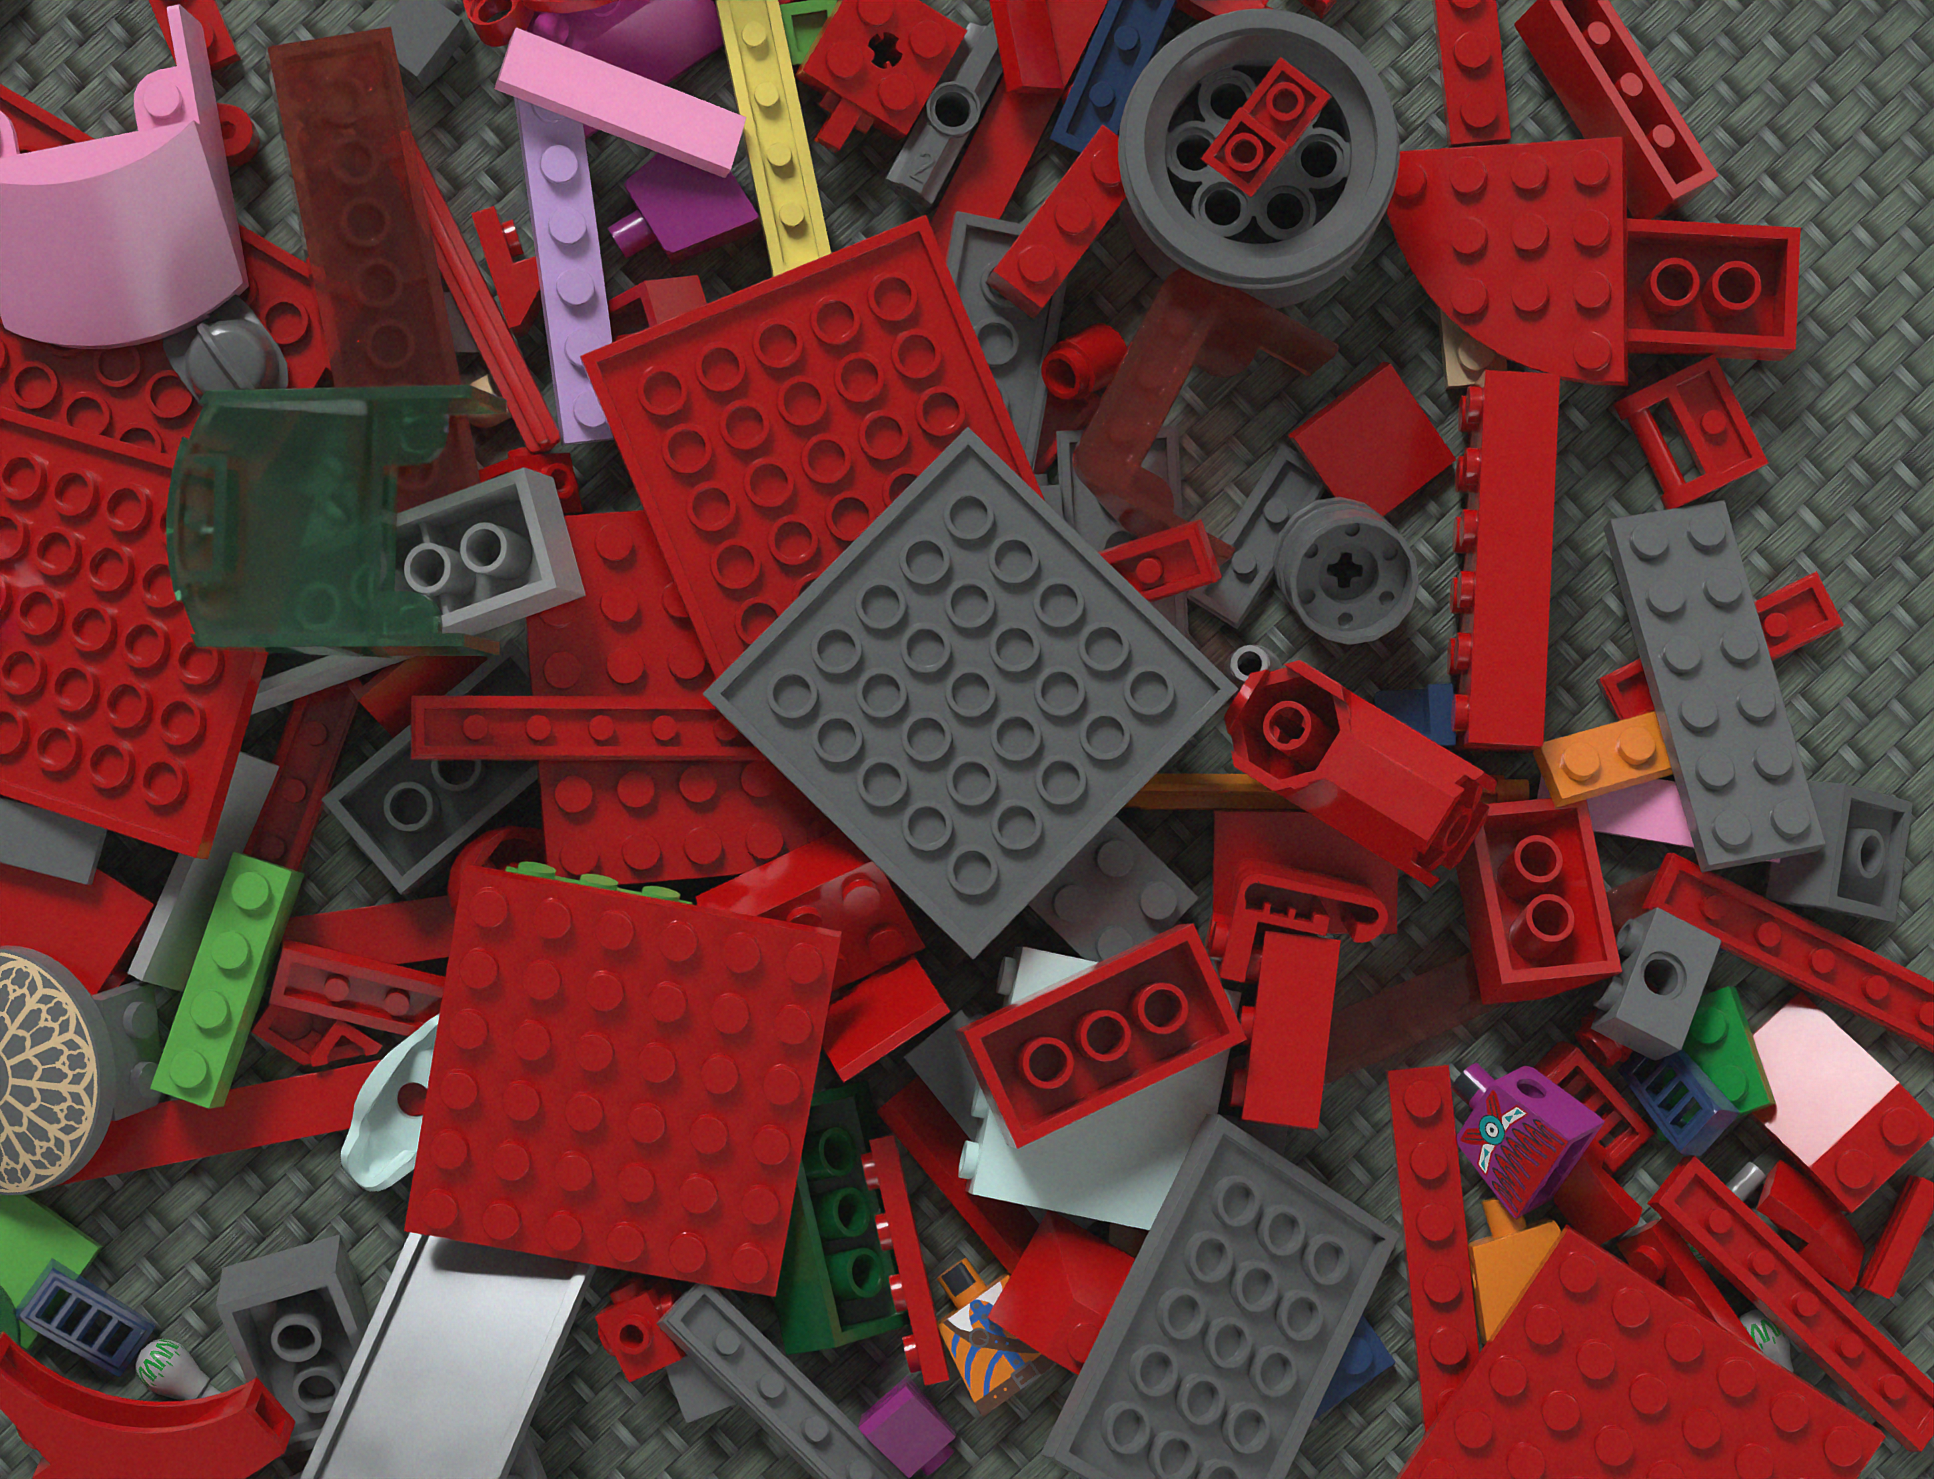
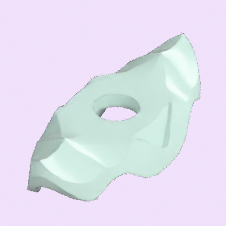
M439 1014L428 1020L391 1050L369 1075L357 1096L351 1126L341 1150V1164L345 1173L357 1185L367 1191L386 1189L411 1172L415 1167L423 1115L414 1117L404 1113L399 1107L397 1096L400 1088L407 1083L415 1082L422 1084L426 1088L428 1087Z

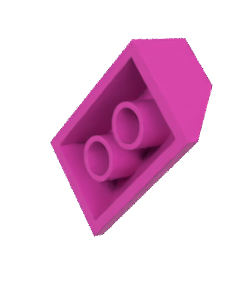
M618 0L595 9L571 13L535 11L526 30L529 33L662 85H667L724 46L716 6L712 0ZM583 124L585 140L599 131V129Z

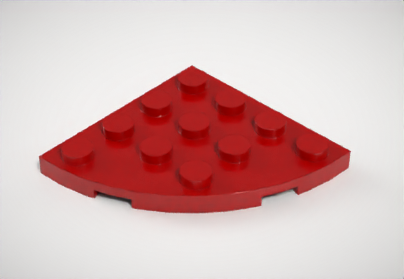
M1609 137L1400 151L1398 176L1393 195L1387 207V215L1397 243L1411 271L1427 294L1444 313L1477 342L1511 362L1514 361L1542 373L1560 374V379L1593 385L1628 386L1626 141L1624 138Z

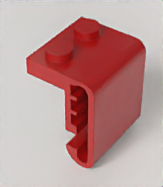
M1245 858L1240 860L1233 868L1223 914L1213 912L1211 915L1205 949H1209L1208 956L1214 960L1220 978L1244 983L1258 922L1326 936L1330 917L1321 901L1312 899V896L1316 895L1363 905L1362 908L1347 906L1343 925L1353 942L1363 943L1375 939L1383 932L1388 921V911L1374 889L1366 882L1256 858Z

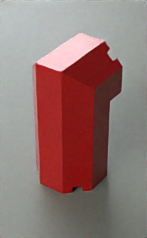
M1301 660L1283 664L1286 666L1285 668L1270 672L1265 669L1251 673L1224 715L1227 733L1232 738L1234 752L1231 750L1235 768L1430 888L1440 880L1431 874L1435 868L1442 865L1451 871L1460 863L1487 820L1490 807L1481 802L1480 798L1483 788L1494 794L1497 784L1495 779Z

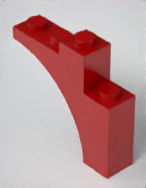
M4 1331L0 1333V1409L16 1426L22 1441L28 1447L38 1450L42 1455L33 1474V1479H246L285 1453L296 1423L293 1417L257 1377L227 1392L205 1398L163 1402L127 1399L84 1387L60 1376L21 1349Z

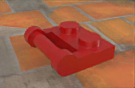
M1715 355L1707 357L1613 404L1621 421L1628 420L1664 492L1660 499L1666 510L1687 505L1769 463ZM1662 401L1665 402L1701 476L1687 483L1649 410L1650 407Z

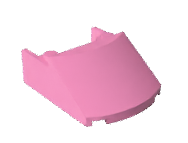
M180 4L167 7L177 66L147 74L139 82L134 93V110L138 131L20 154L14 125L0 111V316L6 330L22 337L66 348L109 349L139 345L168 337L199 324L210 317L209 313L224 304L235 294L239 296L249 287L202 24Z

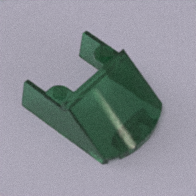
M471 385L205 391L198 403L204 405L193 427L190 438L182 437L171 475L166 516V543L172 586L176 600L184 603L186 613L195 634L190 635L197 647L212 650L393 658V656L499 655L500 642L465 633H442L441 611L435 601L425 594L411 591H395L399 466L427 464L441 454L447 443L449 415L507 413L506 399Z

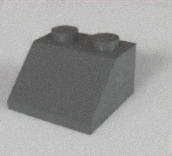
M1807 780L1825 845L1815 852L1780 858V863L1769 862L1766 869L1768 884L1766 899L1798 908L1895 923L1913 802L1849 784Z

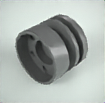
M1343 497L1314 501L1296 512L1279 533L1272 558L1276 584L1288 604L1297 612L1305 625L1327 640L1349 645L1375 641L1397 628L1412 608L1419 584L1416 557L1405 538L1382 515L1364 502ZM1344 552L1351 560V563L1341 565L1339 575H1334L1328 568V564L1337 563L1340 553Z

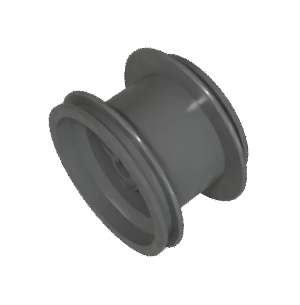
M1275 9L1232 11L1200 22L1179 34L1166 44L1141 72L1130 92L1120 123L1118 162L1126 197L1119 205L1118 211L1125 231L1138 254L1162 280L1174 289L1207 305L1228 310L1266 311L1279 309L1302 302L1327 289L1340 279L1365 251L1374 235L1376 227L1387 210L1394 192L1399 168L1400 142L1397 120L1383 82L1366 57L1348 39L1319 21L1289 11ZM1280 57L1332 96L1253 197L1248 196L1210 165L1202 170L1192 171L1184 168L1177 159V152L1187 145L1200 146L1207 151L1229 122V119H1222L1214 113L1210 104L1212 99L1222 94H1228L1238 98L1243 106ZM1316 151L1323 153L1330 159L1333 172L1326 177L1317 178L1310 176L1301 166V157L1308 152ZM1215 199L1227 200L1235 206L1238 212V219L1227 226H1219L1207 218L1205 206ZM1279 202L1288 203L1298 212L1299 224L1290 229H1280L1269 221L1267 208Z

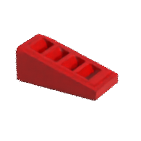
M1560 1041L1533 1067L1556 1085L1574 1070L1559 1087L1574 1097L1588 1084L1592 1090L1579 1102L1593 1112L1604 1103L1610 1107L1601 1116L1605 1123L1594 1137L1598 1142L1621 1119L1628 1125L1605 1148L1608 1153L1602 1168L1610 1176L1619 1170L1655 1134L1578 1047L1568 1042Z

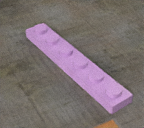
M514 97L557 417L561 433V446L614 440L580 360L581 355L613 343L583 123Z

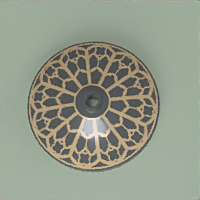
M7 945L0 946V1194L23 1195L63 1183L78 1173L94 1156L107 1133L112 1118L116 1095V1065L106 1023L98 1006L83 984L67 968L48 955L21 946Z

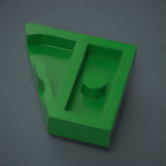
M1727 986L1701 996L1682 1049L1739 1110L1740 1114L1736 1118L1776 1104L1736 987ZM1673 1068L1665 1074L1662 1089L1676 1075ZM1685 1084L1669 1101L1672 1107L1689 1091ZM1696 1102L1682 1117L1686 1123L1701 1108L1699 1103ZM1658 1127L1657 1135L1659 1141L1670 1142Z

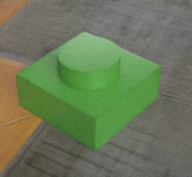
M808 0L779 5L792 67L800 66L815 38L837 4V0Z

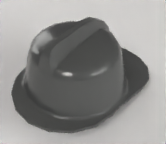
M236 294L209 313V318L186 330L163 338V349L171 366L199 404L213 417L232 424L253 423L270 415L283 400L289 383L287 362L280 347L252 309Z

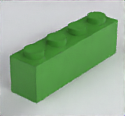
M233 852L150 1089L209 1109L224 1107L303 881L304 873L248 854Z

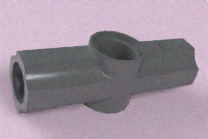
M969 22L966 26L967 33L924 104L920 115L884 180V184L889 186L895 194L913 204L931 207L1003 72L995 30L986 25L981 26ZM940 103L954 104L961 110L964 124L959 127L945 126L938 120L935 114V106Z

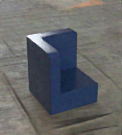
M1453 683L1428 684L1423 689L1378 691L1374 694V706L1446 749L1456 745V732L1452 731L1451 728Z

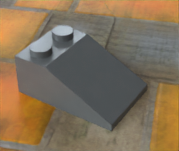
M340 1234L222 1268L216 1308L248 1383L257 1377L296 1421L285 1453L278 1458L314 1448L370 1323L361 1285Z

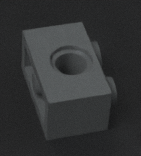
M1658 907L1635 919H1629L1623 925L1616 938L1622 972L1617 976L1602 980L1593 999V1006L1598 1008L1591 1029L1654 1061L1680 1051L1722 940ZM1644 970L1649 971L1655 977L1658 985L1657 994L1647 987L1644 981Z

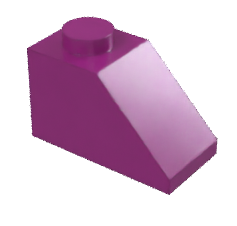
M906 1375L861 1415L858 1429L908 1478L919 1469L926 1476L930 1475L955 1452L948 1443L956 1437V1430L909 1375Z

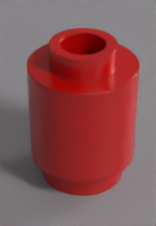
M1103 323L1092 324L1054 344L1049 349L1041 366L1043 381L1048 390L1059 398L1083 399L1118 380L1125 374L1129 365L1128 349L1125 341L1114 328Z

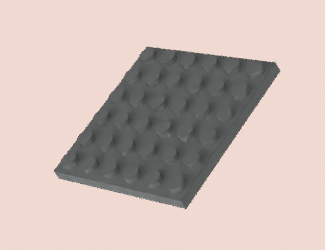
M967 427L703 693V696L945 934L974 960L1237 692L1238 688Z

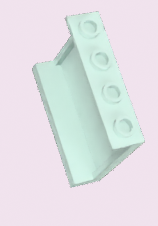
M1015 947L1013 958L1003 957L997 979L996 993L1005 995L1004 1008L1098 962L1027 947ZM1224 989L1237 1016L1241 993ZM1230 1048L1019 1149L1007 1145L977 1081L971 1107V1116L980 1117L975 1142L965 1141L958 1171L959 1178L967 1179L965 1191L974 1195L1150 1230L1206 1114L1217 1115Z

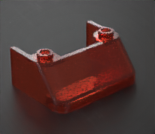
M1183 267L1172 272L1159 287L1079 439L1073 453L1074 471L1079 480L1123 528L1140 538L1189 523L1173 514L1174 498L1168 484L1159 476L1141 467L1193 365L1216 377H1233L1249 366L1258 348L1302 373L1311 376L1336 355L1340 345L1239 288L1215 283ZM1206 532L1219 567L1232 557L1236 548Z

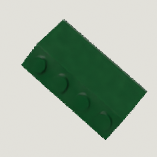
M868 1080L812 1094L776 1297L773 1296L786 1355L836 1348L911 1324L908 1310L896 1312L888 1276L899 1274L894 1249L882 1251L875 1221V1215L886 1213L880 1189L868 1190L861 1160V1154L872 1152L869 1140L880 1137Z

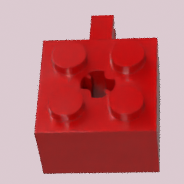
M838 0L794 78L822 94L823 97L818 105L830 112L814 141L831 152L836 153L841 149L853 127L865 134L872 125L896 141L906 136L968 30L920 0ZM879 42L888 48L886 56L891 60V64L890 61H887L881 67L875 66L871 62L875 52L868 47V43H870L871 47H874Z

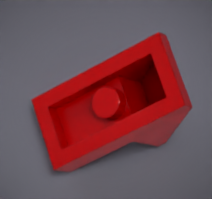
M495 206L471 213L508 328L515 338L528 334L542 307L536 256L518 262L515 261L514 257L525 254L518 230L513 219L505 222L502 221Z

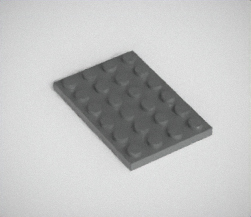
M1206 1114L1040 1454L1081 1479H1285L1400 1234L1222 1116Z

